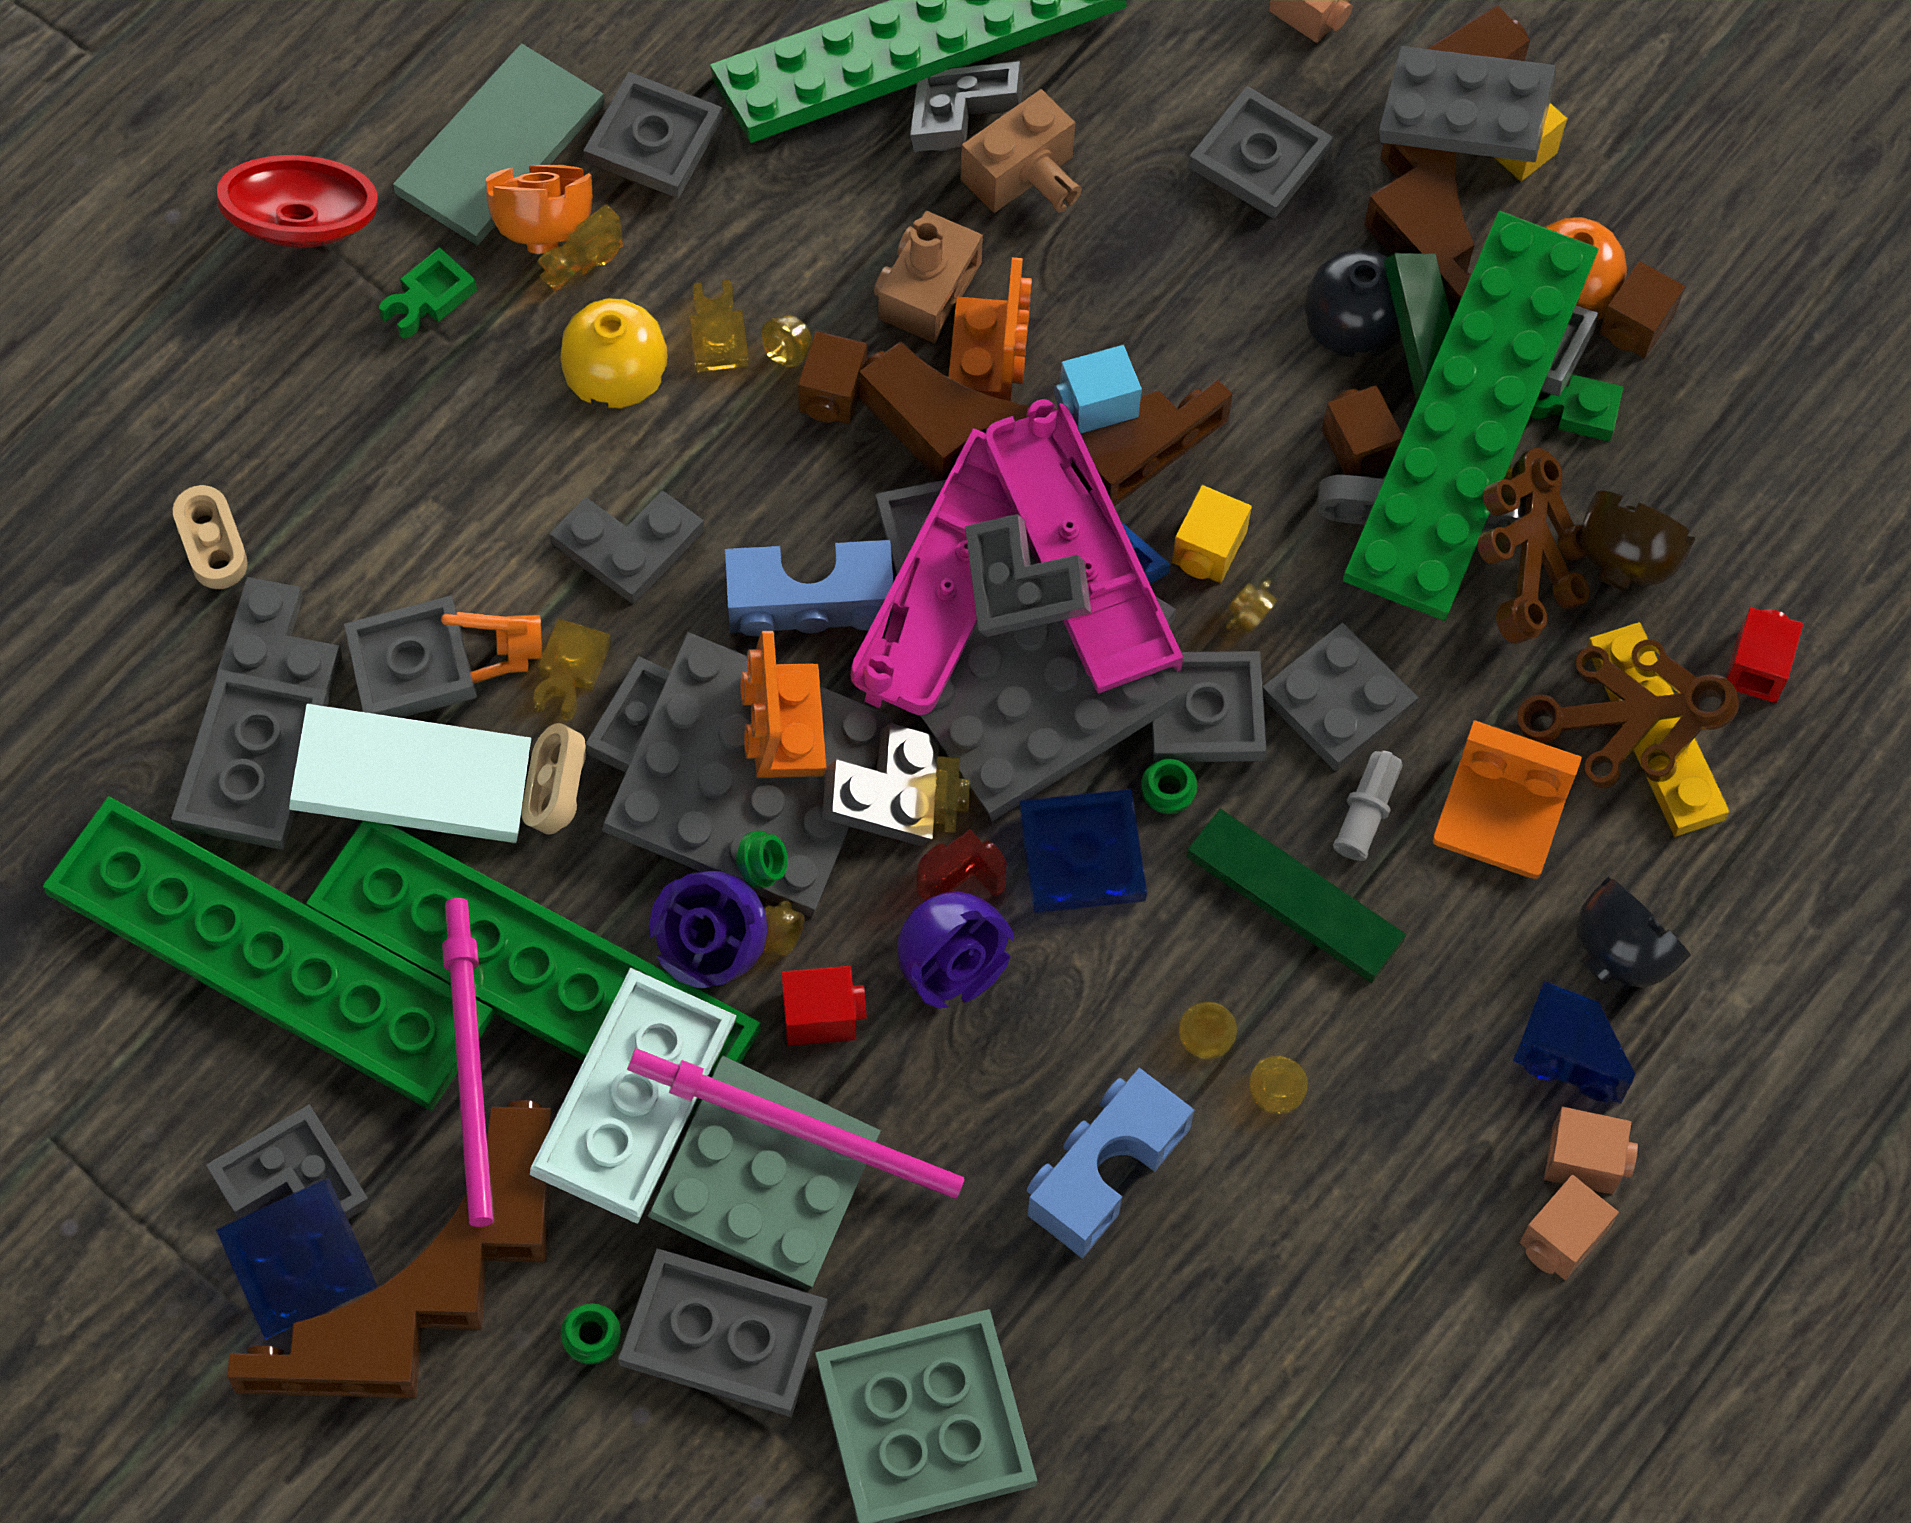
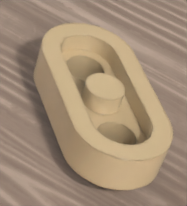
M205 485L194 486L183 491L173 505V517L196 579L204 586L212 589H224L235 585L245 575L248 561L226 498L219 490ZM208 515L212 517L207 523H195L201 516ZM225 560L229 562L223 568H211L217 561Z
M556 723L549 726L536 741L532 751L521 809L522 819L526 825L544 834H554L561 828L566 827L574 818L577 810L576 797L581 770L586 760L585 739L581 733L564 724Z

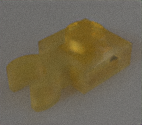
M606 204L578 224L572 231L566 233L567 243L561 247L550 249L539 258L538 264L545 270L540 275V278L555 292L564 287L577 271L585 275L597 265L602 266L610 262L623 246L620 217Z
M722 280L723 294L717 299H708L703 295L701 282L694 284V307L700 314L690 316L696 372L749 366L742 310L731 311L734 297L733 287L729 280Z
M558 618L538 665L540 675L549 678L543 680L534 691L536 711L542 713L548 699L561 697L565 700L561 708L562 719L569 721L573 718L578 706L575 692L576 687L578 686L590 691L593 690L611 646L610 634Z

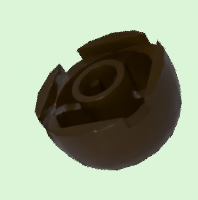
M1604 490L1597 491L1586 511L1581 526V543L1588 559L1600 568L1597 578L1611 587L1627 591L1630 583L1647 587L1662 583L1674 575L1685 561L1695 541V537L1688 536L1690 531L1670 516L1642 502H1639L1637 507L1619 506L1623 495Z

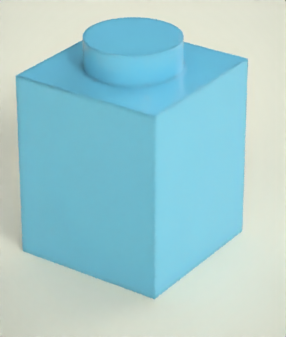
M1124 345L1062 362L1060 384L1054 386L1057 407L1059 403H1062L1069 409L1080 434L1139 417L1142 388Z

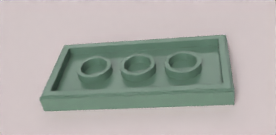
M521 43L393 183L395 194L478 246L496 226L489 213L485 179L490 174L504 169L513 168V178H516L520 175L528 174L530 165H550L605 104L604 93Z

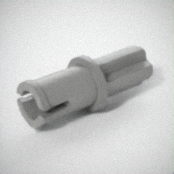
M1383 750L1382 752L1375 751L1372 753L1357 791L1350 793L1347 803L1350 808L1338 838L1335 839L1333 844L1334 850L1347 858L1357 861L1366 860L1380 820L1389 816L1391 809L1387 803L1403 766L1402 760L1391 752Z

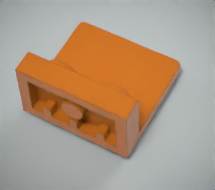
M1013 257L1008 301L969 297L956 298L948 377L968 388L1007 401H1011L1012 384H1023L1032 285V278L1022 277L1023 258Z
M761 631L756 650H748L747 672L741 673L740 680L742 705L751 706V724H746L744 731L746 758H755L756 778L822 777L827 767L818 664H776L774 632Z
M1474 720L1432 840L1433 844L1532 879H1538L1542 873L1582 757Z

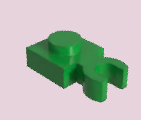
M439 247L400 279L402 290L405 293L386 297L379 305V312L384 322H387L396 314H406L407 316L397 326L399 335L403 339H407L419 330L421 318L427 313L439 322L477 291L476 280Z
M1571 374L1568 387H1564L1560 397L1540 391V393L1546 396V399H1537L1530 417L1542 419L1550 415L1561 416L1558 430L1610 442L1614 433L1624 386Z

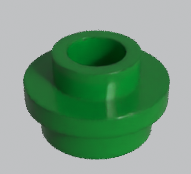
M1164 759L1152 764L1145 771L1141 782V793L1145 802L1152 809L1164 814H1175L1184 811L1193 803L1197 793V780L1193 771L1183 762L1176 759ZM1164 783H1171L1179 791L1172 795L1165 794L1160 791L1159 786Z
M753 831L745 834L740 841L736 854L737 868L750 886L757 889L772 886L787 871L788 855L784 843L778 836L767 834L764 831Z
M593 1303L584 1304L573 1309L565 1317L561 1326V1340L565 1351L574 1360L585 1364H596L605 1361L617 1350L621 1340V1328L617 1317L607 1307ZM588 1327H596L603 1334L598 1342L587 1344L580 1339L581 1333Z

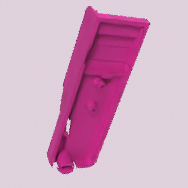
M1041 399L1030 405L1027 410V416L1029 417L1015 422L1013 416L991 424L986 431V451L1014 513L1025 520L1027 542L1037 564L1073 555H1079L1085 561L1092 614L1065 619L1063 622L1097 693L1099 694L1169 667H1173L1177 672L1181 671L1183 655L1069 409L1062 403H1059L1058 410L1053 409L1055 407L1054 403ZM1072 459L1091 486L1092 490L1089 493L1072 469Z
M973 428L853 660L850 674L851 681L857 688L866 692L864 702L879 709L882 700L917 715L928 714L935 708L977 625L965 526L1015 515L986 451V433ZM891 609H893V613L885 634V638L882 639Z

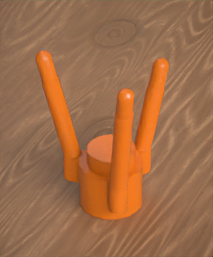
M457 612L458 615L444 614L441 617V622L444 625L496 630L497 655H508V660L471 671L474 684L507 673L529 672L528 659H542L540 615L503 617Z

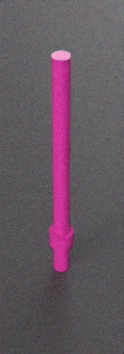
M452 898L445 902L448 939L442 944L444 968L450 971L469 1224L474 1227H484L493 1223L474 983V969L479 965L477 941L471 937L468 901L464 898Z
M635 1048L628 1063V1071L669 1086L668 1093L688 1101H692L693 1097H697L948 1197L957 1199L963 1186L964 1177L703 1075L704 1068L681 1060L678 1065Z

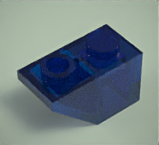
M1544 981L1527 1021L1513 1062L1523 1065L1529 1074L1539 1079L1549 1081L1559 1079L1577 1086L1579 1091L1590 1099L1600 1102L1613 1100L1621 1104L1633 1082L1635 1072L1599 1002Z

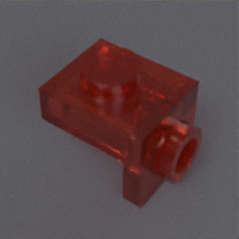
M971 829L948 846L944 843L936 845L922 857L918 864L916 891L925 901L939 894L953 891L974 874L993 896L996 897L1005 890V868H1007V863L1004 856L989 840L982 843Z

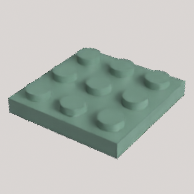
M723 1055L718 1061L711 1077L873 1142L877 1141L881 1131ZM701 1099L647 1217L808 1292L814 1285L866 1164Z
M990 1309L815 1352L816 1363L857 1523H896L1036 1487L1037 1477Z

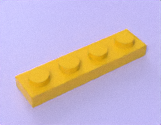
M1640 622L1589 638L1586 647L1597 646L1604 649L1609 656L1610 662L1654 695L1674 694L1671 686L1659 676H1642L1634 667L1631 657L1632 650L1637 643L1648 639ZM1654 651L1645 652L1639 660L1644 665H1653L1658 661ZM1591 658L1598 671L1603 666L1604 661L1599 658ZM1605 687L1611 701L1622 700ZM1680 718L1659 720L1634 748L1640 765L1641 756L1645 749L1651 745L1660 744ZM1695 738L1676 759L1677 769L1669 780L1655 782L1647 777L1674 837L1723 822L1730 812ZM1656 756L1649 762V767L1657 771L1663 770L1667 767L1669 759L1665 756Z

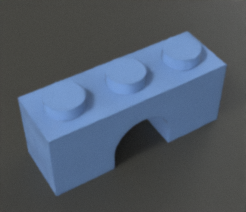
M890 540L835 543L836 565L834 570L824 580L811 584L797 582L785 573L781 564L780 546L725 549L730 633L742 632L748 636H760L761 631L797 629L804 633H818L826 630L828 627L852 626L859 630H869L893 584ZM891 609L887 624L890 622L893 609Z
M1138 1068L1127 1082L1119 1078L1111 1085L1099 1104L1104 1110L1091 1125L1084 1120L1073 1130L1063 1146L1067 1151L1065 1156L1055 1167L1048 1163L1044 1165L1027 1188V1192L1031 1194L1027 1216L1082 1259L1118 1217L1122 1196L1102 1180L1098 1167L1108 1158L1127 1155L1140 1160L1155 1172L1191 1128L1195 1110L1141 1068Z

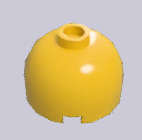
M607 298L590 303L572 317L563 332L560 360L567 385L580 399L591 403V399L598 402H608V408L620 409L641 403L653 394L661 384V376L665 371V367H667V346L658 322L646 309L624 299Z

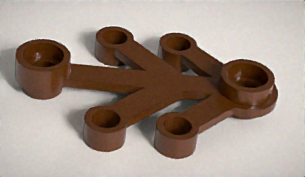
M1533 448L1524 452L1520 460L1513 466L1511 479H1503L1485 487L1483 492L1484 504L1487 510L1494 516H1501L1516 510L1519 507L1520 498L1525 497L1527 499L1524 516L1505 527H1497L1482 533L1477 542L1481 557L1489 564H1496L1511 558L1515 547L1522 543L1516 598L1501 603L1496 612L1498 629L1502 636L1512 644H1519L1536 638L1547 624L1545 607L1538 600L1541 563H1543L1553 584L1554 597L1561 607L1569 609L1587 602L1589 598V586L1586 579L1578 572L1569 573L1561 556L1562 553L1569 561H1575L1587 556L1581 543L1582 525L1574 526L1559 493L1562 485V469L1559 462L1542 448ZM1547 514L1559 536V549L1546 523Z
M1646 639L1637 643L1632 650L1631 657L1636 671L1645 677L1659 676L1679 693L1656 696L1610 662L1609 656L1604 649L1597 646H1589L1581 650L1576 658V667L1580 677L1587 683H1601L1622 700L1560 707L1553 698L1547 695H1534L1527 698L1520 705L1517 712V721L1526 738L1543 744L1558 738L1562 731L1624 724L1601 751L1592 753L1585 762V772L1590 783L1598 788H1609L1619 780L1621 773L1620 764L1659 720L1680 718L1660 744L1649 746L1641 756V765L1645 775L1652 781L1664 782L1675 774L1677 769L1676 759L1702 729H1719L1730 723L1735 717L1739 707V699L1733 684L1726 678L1715 674L1695 677L1667 656L1663 646L1658 641ZM1648 651H1654L1659 654L1658 661L1653 665L1641 664L1639 662L1640 657ZM1591 658H1599L1604 661L1603 666L1596 672H1588L1584 669L1585 663ZM1707 697H1716L1721 700L1720 706L1714 711H1705L1700 707L1701 702ZM1538 717H1550L1552 724L1548 729L1538 731L1533 728V723ZM1656 756H1665L1669 759V763L1663 770L1657 771L1649 767L1651 759ZM1600 762H1608L1612 765L1611 772L1604 777L1594 775L1593 768Z

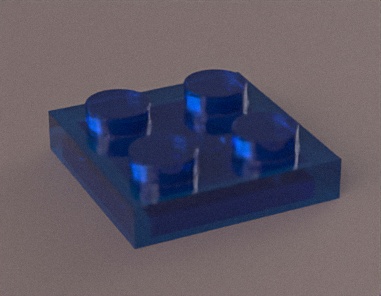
M1131 789L1020 801L1019 814L1033 913L1146 901L1147 886Z
M329 1178L216 1230L264 1339L293 1327V1323L313 1318L378 1287Z

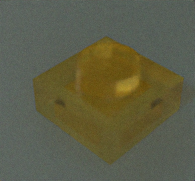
M937 757L933 831L956 832L957 812L968 813L970 779L959 778L960 758Z

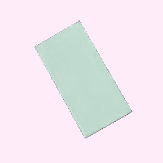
M307 704L289 810L516 843L531 738Z
M630 968L530 1168V1175L638 1224L698 1098L693 1097L692 1101L685 1100L668 1093L669 1086L628 1071L627 1066L632 1053L637 1048L678 1065L681 1060L704 1068L703 1075L709 1077L737 1015Z

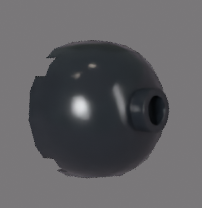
M1354 249L1336 254L1319 267L1308 286L1305 311L1308 317L1307 325L1310 333L1323 347L1346 357H1354L1355 352L1366 353L1372 351L1371 356L1383 354L1399 342L1401 333L1383 261L1388 257L1372 250Z
M1609 876L1601 882L1581 906L1576 921L1577 938L1587 951V954L1580 961L1605 985L1612 977L1628 987L1645 988L1660 983L1674 973L1691 954L1669 929L1666 931L1654 919L1655 915L1628 890Z

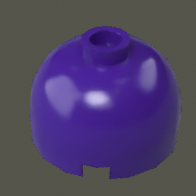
M721 871L687 874L681 879L674 880L666 885L653 903L649 921L650 938L656 936L657 946L661 952L660 955H657L661 966L677 981L696 988L727 984L752 969L764 951L768 933L766 912L756 892L739 877Z
M960 891L945 892L918 905L904 922L897 939L899 967L914 991L926 1004L937 1008H948L949 1006L944 1000H951L961 993V999L966 1003L975 999L993 985L1005 970L1011 957L1005 951L1008 938L1014 942V932L1001 914L985 900Z

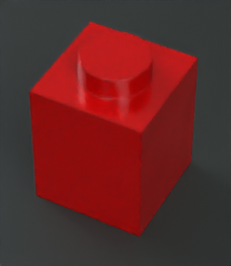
M1749 608L1738 632L1726 679L1733 684L1737 692L1777 703L1788 681L1804 623L1789 619L1787 615L1777 610Z
M851 966L782 971L787 1046L856 1040V1020L867 1019L864 985L853 986Z

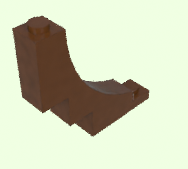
M1497 5L1427 49L1525 61L1530 39L1524 27L1517 20L1511 19ZM1383 143L1380 159L1398 179L1370 196L1364 225L1391 255L1395 253L1436 254L1452 320L1472 275L1468 272L1475 245L1465 224L1458 199L1456 152Z
M899 342L887 352L879 351L873 354L864 363L863 369L859 371V399L938 481L947 480L973 428L986 433L989 426L999 420L1013 416L1016 422L1029 417L1027 416V410L1030 405L995 398L968 388L932 368L918 358L902 342ZM1219 380L1204 391L1196 389L1189 393L1181 401L1178 408L1159 390L1141 396L1138 418L1081 433L1114 507L1228 421L1233 394ZM1072 459V469L1084 487L1090 492L1092 490L1091 486Z
M527 1100L509 1102L507 1107L491 1108L487 1149L493 1213L492 1224L484 1227H474L469 1224L466 1193L450 1221L434 1241L409 1266L382 1286L350 1304L329 1313L293 1323L290 1355H283V1350L271 1346H252L247 1349V1354L229 1353L227 1378L235 1393L417 1398L422 1328L482 1330L487 1261L546 1262L551 1184L531 1176L530 1168L554 1122L551 1108H542L539 1103Z

